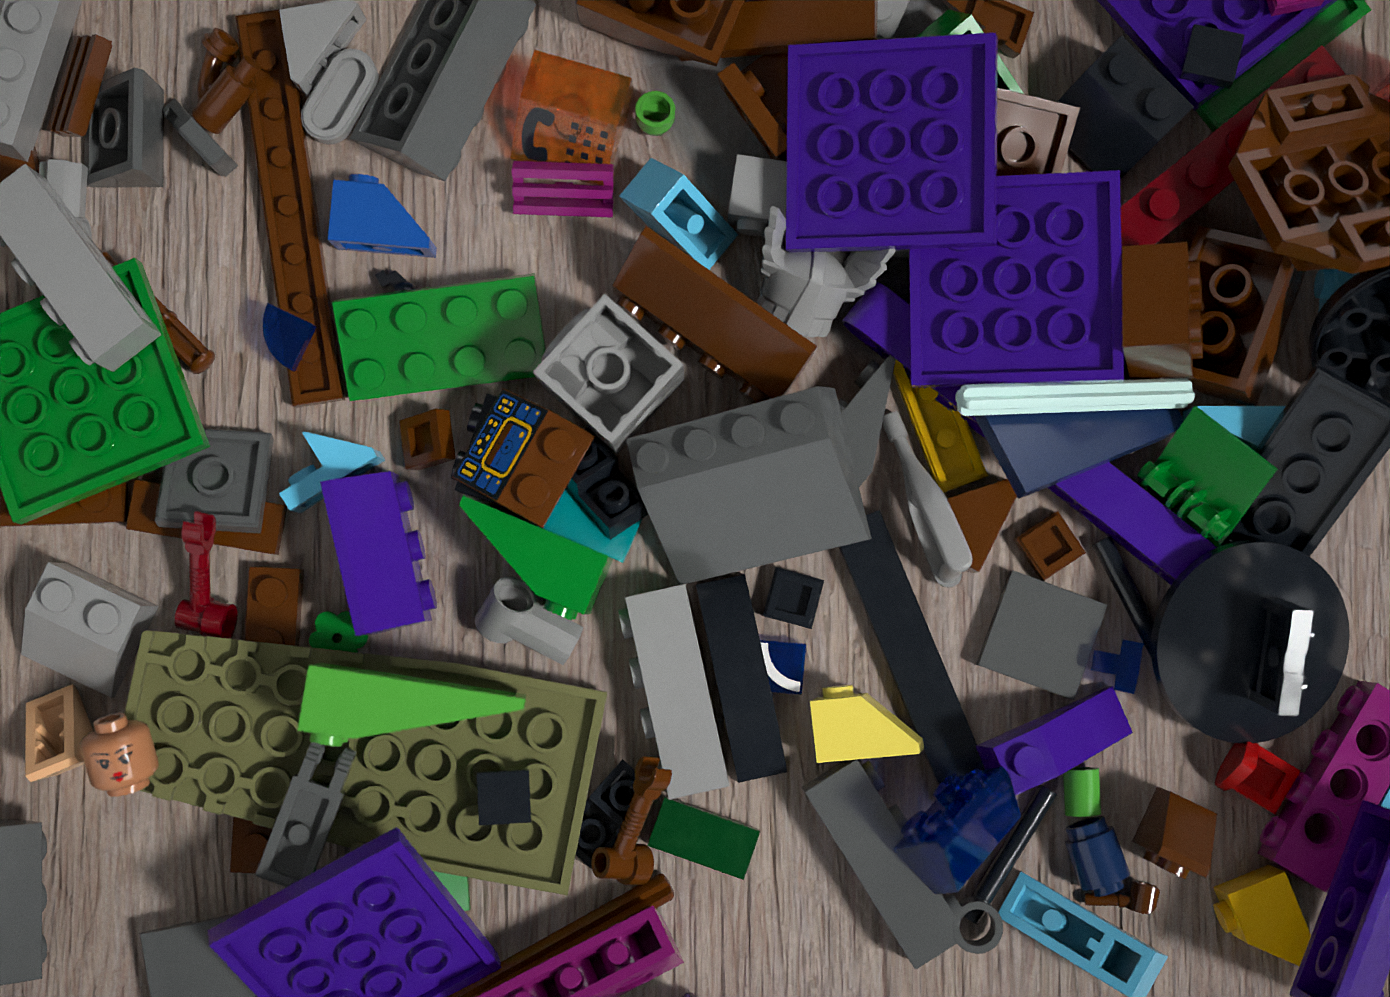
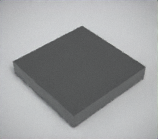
M204 429L210 444L209 448L163 467L155 516L156 524L158 527L182 528L183 521L194 523V512L197 511L215 516L216 531L261 533L274 444L272 434Z
M1009 570L976 665L1074 700L1108 605L1017 571Z

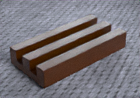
M97 34L74 37L47 131L62 137H84L86 135L113 46L112 41Z

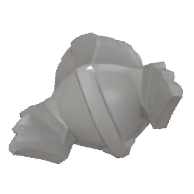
M772 206L769 212V226L764 230L765 245L762 246L763 258L760 269L761 275L764 278L757 304L804 337H825L828 335L832 321L837 317L842 304L854 302L856 297L864 295L865 290L874 287L877 283L876 278L887 270L885 263L896 250L852 251L841 264L830 252H788L786 250V218L778 207Z

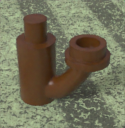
M214 28L211 33H205L201 38V42L207 50L197 83L198 104L192 110V116L206 130L214 134H221L256 89V85L252 80L261 70V66L253 58L245 55L236 67L227 65L221 72L223 62L231 64L237 58L236 51L239 49V44L224 30Z

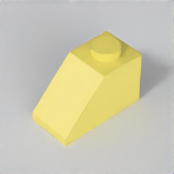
M853 685L822 688L823 697H817L810 701L817 763L920 754L924 749L921 736L868 693L854 694Z

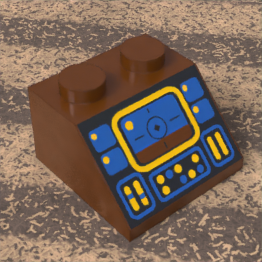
M502 388L452 478L543 528L595 436L549 409Z

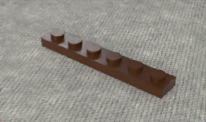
M249 566L245 640L299 646L304 569ZM233 816L231 873L256 874L273 829Z

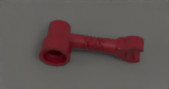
M195 511L194 523L183 521L182 540L185 542L186 551L189 552L190 600L183 599L179 603L175 613V626L177 629L200 633L201 636L231 639L237 624V608L234 604L214 600L211 597L210 550L214 543L216 518L214 515Z

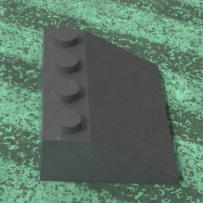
M816 386L626 439L638 491L679 585L871 539L835 388Z

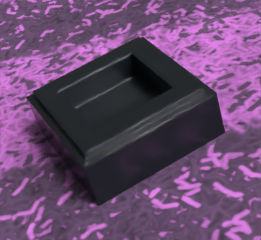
M1194 24L1190 31L1180 78L1230 89L1234 83L1245 35Z
M775 567L762 616L812 629L824 580Z
M529 769L477 772L479 826L531 823Z

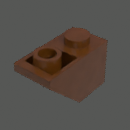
M1157 786L1132 842L1147 849L1143 856L1145 860L1178 877L1186 879L1189 871H1192L1206 878L1211 868L1217 813Z

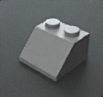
M48 562L25 608L21 655L113 698L116 696L139 648L142 632L148 630L159 606L71 564Z

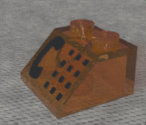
M534 49L519 99L510 156L511 161L613 164L634 96L632 78ZM580 180L593 185L603 186V181Z

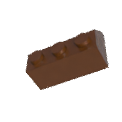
M1198 226L1189 250V261H1200V279L1202 282V310H1200L1203 334V359H1193V376L1169 378H1186L1192 382L1193 389L1205 395L1245 406H1256L1306 271H1297L1286 255L1275 253L1266 240Z

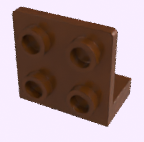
M788 53L762 55L741 71L733 62L717 74L720 88L768 156L774 160L787 161Z

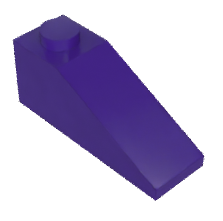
M1108 686L976 745V748L995 793L1014 797L1064 774L1133 732L1113 686Z

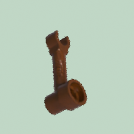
M643 756L637 762L635 781L633 783L634 795L613 847H599L593 853L591 866L593 874L597 878L617 879L623 885H644L650 880L654 870L653 853L646 844H639L637 840L653 801L660 797L661 792L669 786L672 770L657 768L660 758Z

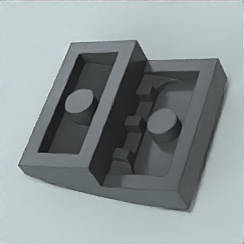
M240 912L194 923L192 921L139 933L150 997H257L208 944V930Z

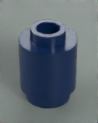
M1104 816L1087 818L1067 826L1065 830L1068 840L1065 841V845L1081 890H1093L1094 896L1100 897L1123 889L1122 880L1130 876V871L1114 827L1107 825Z

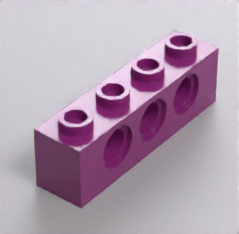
M1358 681L1356 686H1350L1343 693L1337 704V711L1340 712L1331 728L1322 731L1315 740L1311 749V754L1314 755L1306 771L1304 773L1300 772L1286 795L1288 801L1280 815L1272 817L1260 835L1262 845L1257 854L1306 884L1327 893L1362 800L1378 805L1390 785V690L1376 682ZM1367 726L1371 731L1372 740L1369 747L1361 752L1357 746L1356 737L1359 730ZM1342 769L1346 776V786L1341 793L1334 795L1330 787V781L1333 774ZM1317 813L1321 821L1320 830L1316 836L1308 839L1304 832L1305 822L1308 817Z
M651 906L477 997H619L683 964L684 961L662 915L654 906Z

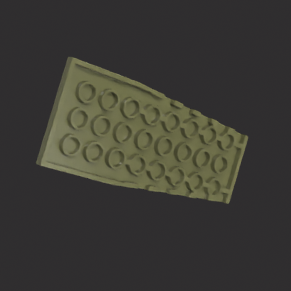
M153 630L142 632L125 714L127 720L143 721L148 725L159 767L149 777L150 784L139 791L152 794V797L167 801L175 800L203 808L202 810L211 813L227 814L249 820L253 824L273 829L292 778L295 774H299L311 744V732L297 730L309 665L323 662L526 694L524 710L353 739L348 738V742H343L342 746L324 745V755L311 779L329 786L335 772L336 761L345 747L356 751L355 759L342 791H345V795L327 842L352 848L351 851L398 827L432 871L568 896L607 691L454 662ZM529 769L531 823L479 826L477 772Z

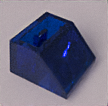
M1003 766L982 771L976 768L968 774L960 776L952 774L948 776L934 790L933 796L936 800L927 811L921 810L917 812L902 827L901 833L904 837L893 850L934 894L958 892L1020 819L1021 814L1011 777Z

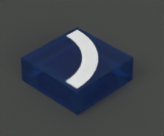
M760 640L771 692L802 695L806 644Z

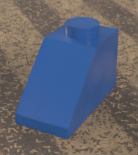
M364 174L349 175V181L333 180L327 240L337 250L436 258V246L384 184H379V178Z

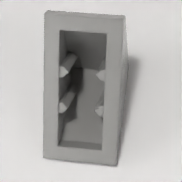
M332 0L279 10L290 78L306 97H309L331 58L336 53L346 49L367 20L360 6L354 0Z

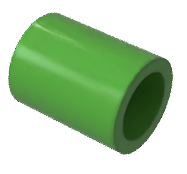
M1074 767L1063 774L1065 815L1073 817L1101 815L1099 768Z

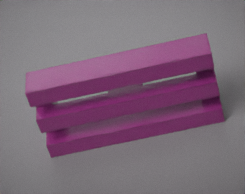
M513 161V214L613 218L614 164ZM524 178L603 181V186L574 185L572 182H555L554 184L524 183Z

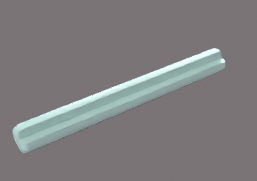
M1165 378L1124 380L1123 382L964 384L956 392L955 400L960 414L974 416L1185 408L1188 406V403L1194 401L1195 393L1192 391V382L1189 379Z

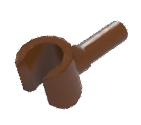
M1133 880L1129 895L1112 893L1095 897L1094 893H1085V905L1119 906V908H1127L1141 914H1149L1156 909L1160 890L1155 885Z

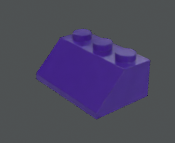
M387 471L320 482L355 636L374 635L432 621L430 610L437 608L436 595L431 580H423L419 560L426 558L425 548L420 531L411 530L407 511L414 510V501L408 481L400 482L398 474Z

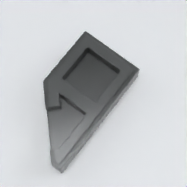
M175 98L162 109V114L170 121L179 134L219 175L226 177L238 166Z

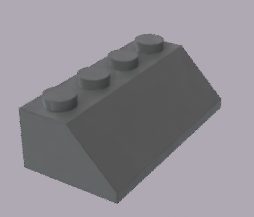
M421 0L350 139L418 174L446 181L450 172L458 165L461 158V150L472 129L480 122L484 113V106L495 84L504 76L506 63L517 41L526 33L529 18L536 4L531 0Z

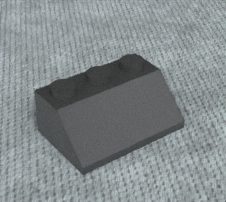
M22 819L0 820V986L42 979V963L45 962L47 957V943L42 934V912L47 905V891L42 883V860L47 853V840L42 831V822Z

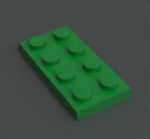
M535 273L335 299L332 302L349 402L536 377L533 371L542 362V356L546 351Z

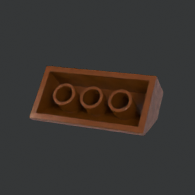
M648 226L639 235L612 285L614 294L619 297L616 304L629 316L637 321H641L645 315L660 326L656 333L670 345L681 350L686 344L701 355L697 362L711 374L722 379L727 373L741 383L742 386L739 392L754 404L786 395L811 360L817 347L814 343Z

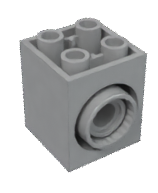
M606 294L591 309L586 308L576 315L559 332L544 352L542 362L533 371L542 387L616 454L627 444L626 439L633 437L684 381V365Z

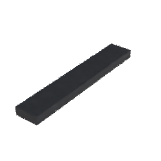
M878 510L866 515L871 539L841 546L839 549L913 728L923 738V752L947 810L952 811L991 795L995 791L977 751V743L881 512Z

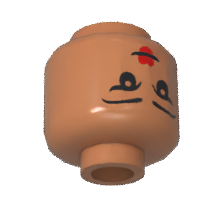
M125 713L111 714L94 721L95 730L88 733L80 742L82 757L92 787L107 791L108 796L111 797L128 795L147 787L150 784L149 777L159 767L148 725L143 721L127 720Z

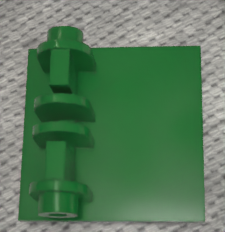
M1194 406L1156 462H1147L1140 469L1137 477L1142 480L1140 483L1142 488L1216 547H1220L1278 469L1204 411Z

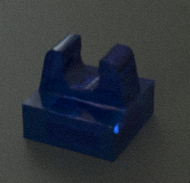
M1122 640L1120 655L1094 650L1091 670L1116 675L1114 690L1135 694L1144 643Z

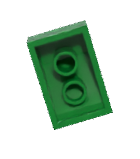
M462 496L459 503L462 510L534 594L547 599L543 609L569 620H575L578 613L583 615L591 613L613 561L611 557L466 496Z

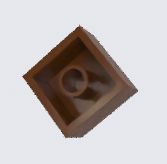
M1187 242L1122 246V341L1130 379L1193 376V359H1203V334L1200 310H1202L1200 261H1189Z

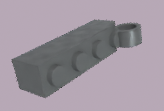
M857 759L842 761L802 786L805 794L915 970L956 944L963 950L974 954L989 952L997 946L1003 934V922L998 911L990 903L980 898L966 897L957 901L951 891L942 896L932 880L940 872L924 847L917 852L912 848L905 835L913 829L897 804L887 808L877 792L884 788L885 784L869 760L862 765ZM971 910L986 911L991 921L988 933L978 940L963 938L959 929L962 917Z

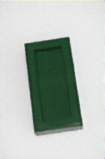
M664 796L648 846L744 880L761 831L755 827L679 800H669V797Z

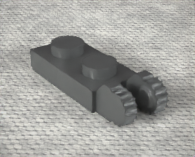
M311 742L299 774H295L292 778L258 866L256 877L288 887L315 872L345 795V791H342L348 778L356 751L345 747L336 761L335 772L328 786L311 779L325 752L323 744Z

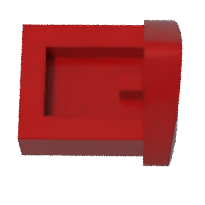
M1249 741L1245 744L1234 743L1217 772L1214 784L1223 791L1231 789L1264 810L1276 814L1299 775L1300 770L1259 746L1258 743Z

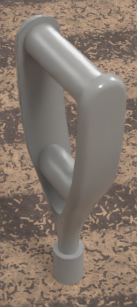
M891 412L883 417L882 425L889 442L894 443L900 458L912 522L935 580L943 587H954L960 582L962 572L968 570L972 565V553L946 496L911 450L906 439L908 433L899 412Z

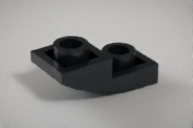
M585 428L584 430L595 437L570 479L567 488L596 525L611 540L649 514L638 489L619 471L618 458L589 428Z
M623 759L586 800L576 856L591 869L592 856L595 850L599 847H613L634 795L635 770Z

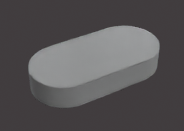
M345 49L336 53L327 64L306 100L301 112L302 124L308 134L317 142L330 145L346 139L368 104L378 84L379 74L374 62L365 52L358 49Z

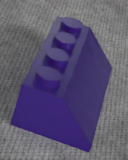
M1362 800L1289 995L1292 997H1384L1383 987L1390 971V809Z

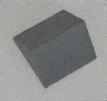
M132 68L101 82L84 141V165L88 167L87 187H163L164 115L162 114V109L164 108V89L143 69Z

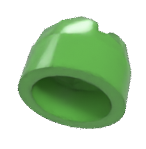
M650 91L638 99L635 107V119L640 129L651 136H661L670 130L675 120V104L669 95L660 91Z

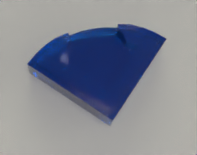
M267 303L263 315V335L267 347L282 365L295 372L317 327Z

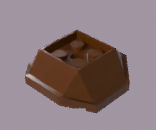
M1355 74L1266 91L1257 104L1228 165L1230 173L1272 250L1275 253L1286 255L1297 271L1337 269L1355 274L1390 266V102L1370 93V86Z

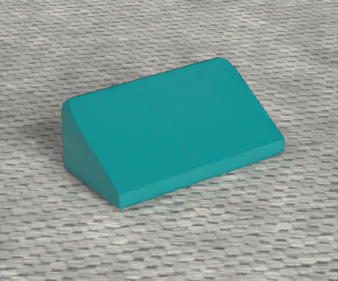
M566 487L542 529L624 563L643 519L610 540Z

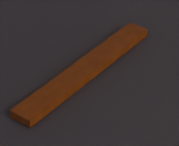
M280 9L238 15L235 18L241 59L247 55L261 66V70L252 80L256 85V89L247 100L292 406L298 408L345 400L306 131L301 120L302 104L300 91L290 78Z

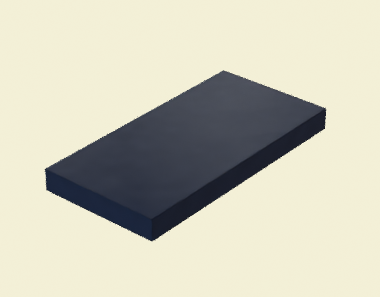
M1124 355V380H1131ZM1158 377V378H1134V379H1160V377ZM1177 408L974 415L1018 499L1173 436L1184 421Z

